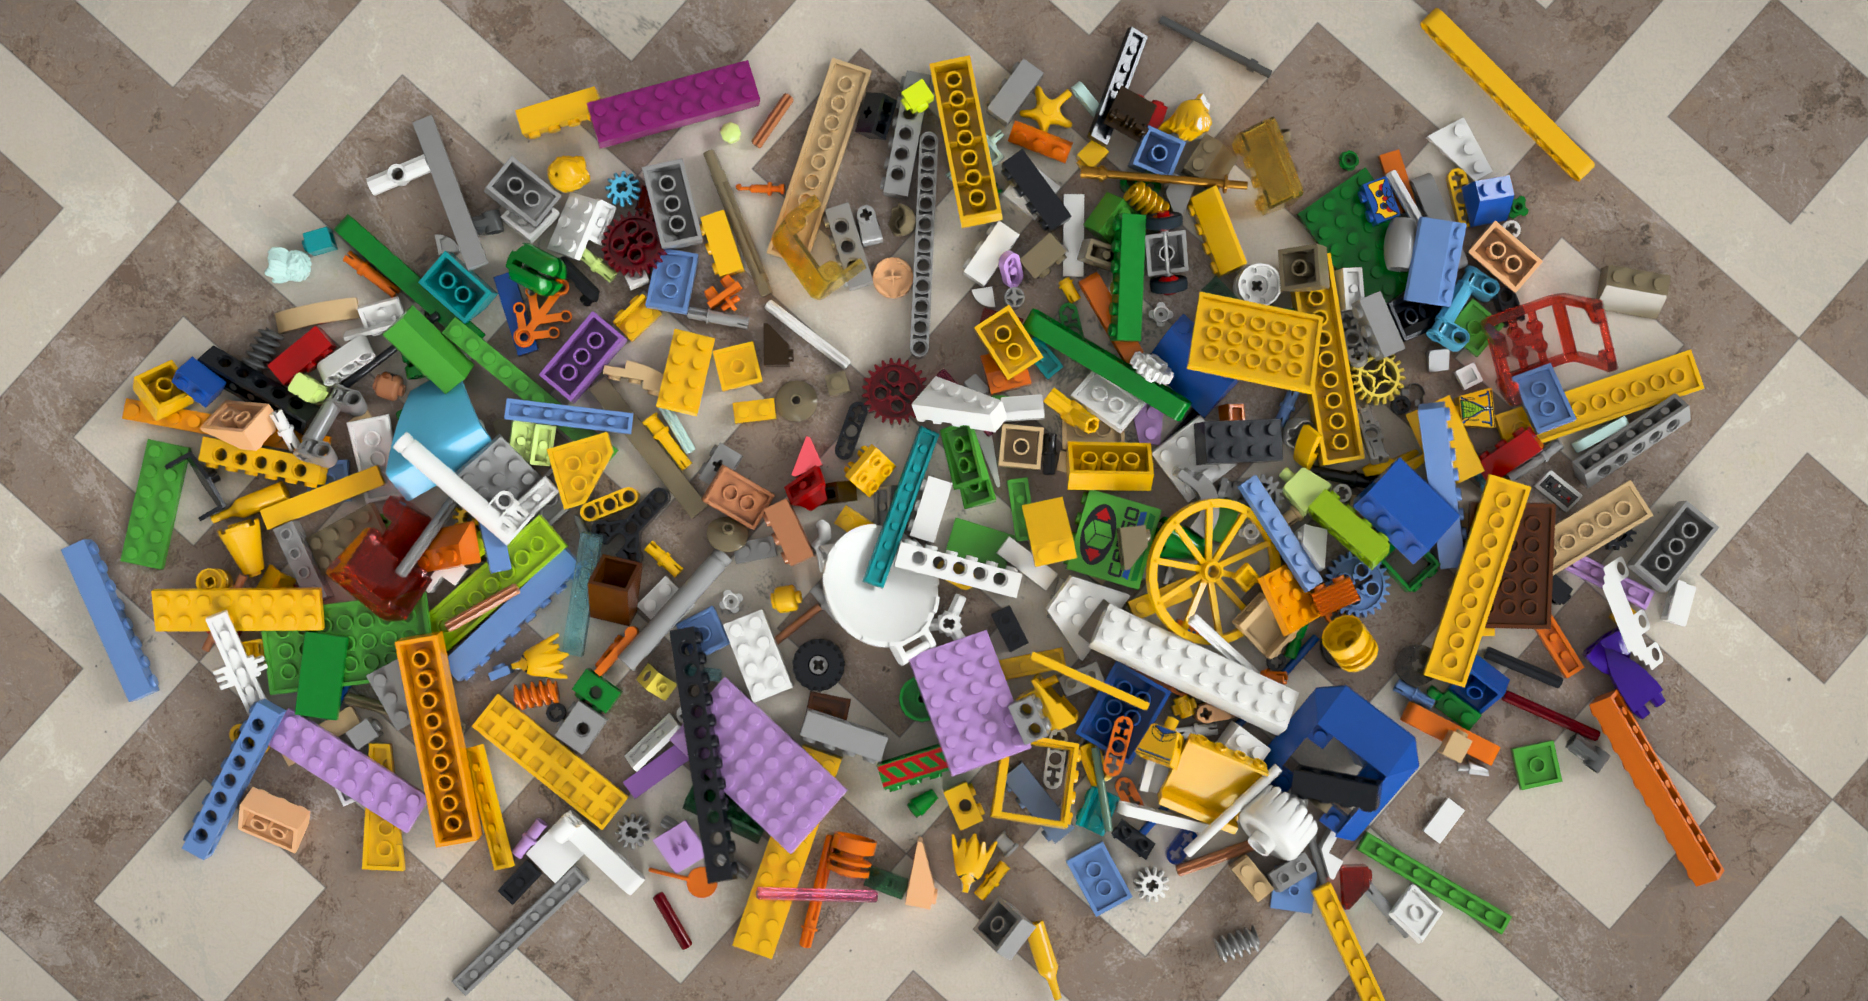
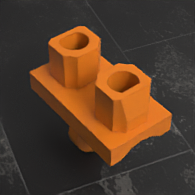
M726 275L720 280L725 288L720 294H718L713 286L704 291L708 300L707 303L712 310L727 301L720 306L721 309L725 311L731 307L733 311H736L737 308L734 304L740 298L738 295L732 299L730 298L743 288L738 281L735 282L731 276Z

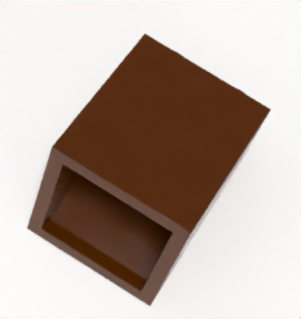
M602 554L587 583L591 618L630 627L638 608L642 563Z

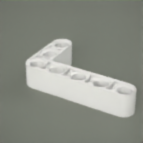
M570 810L565 813L549 830L551 836L559 843L563 844L569 839L627 894L632 895L646 880L636 867L575 811Z

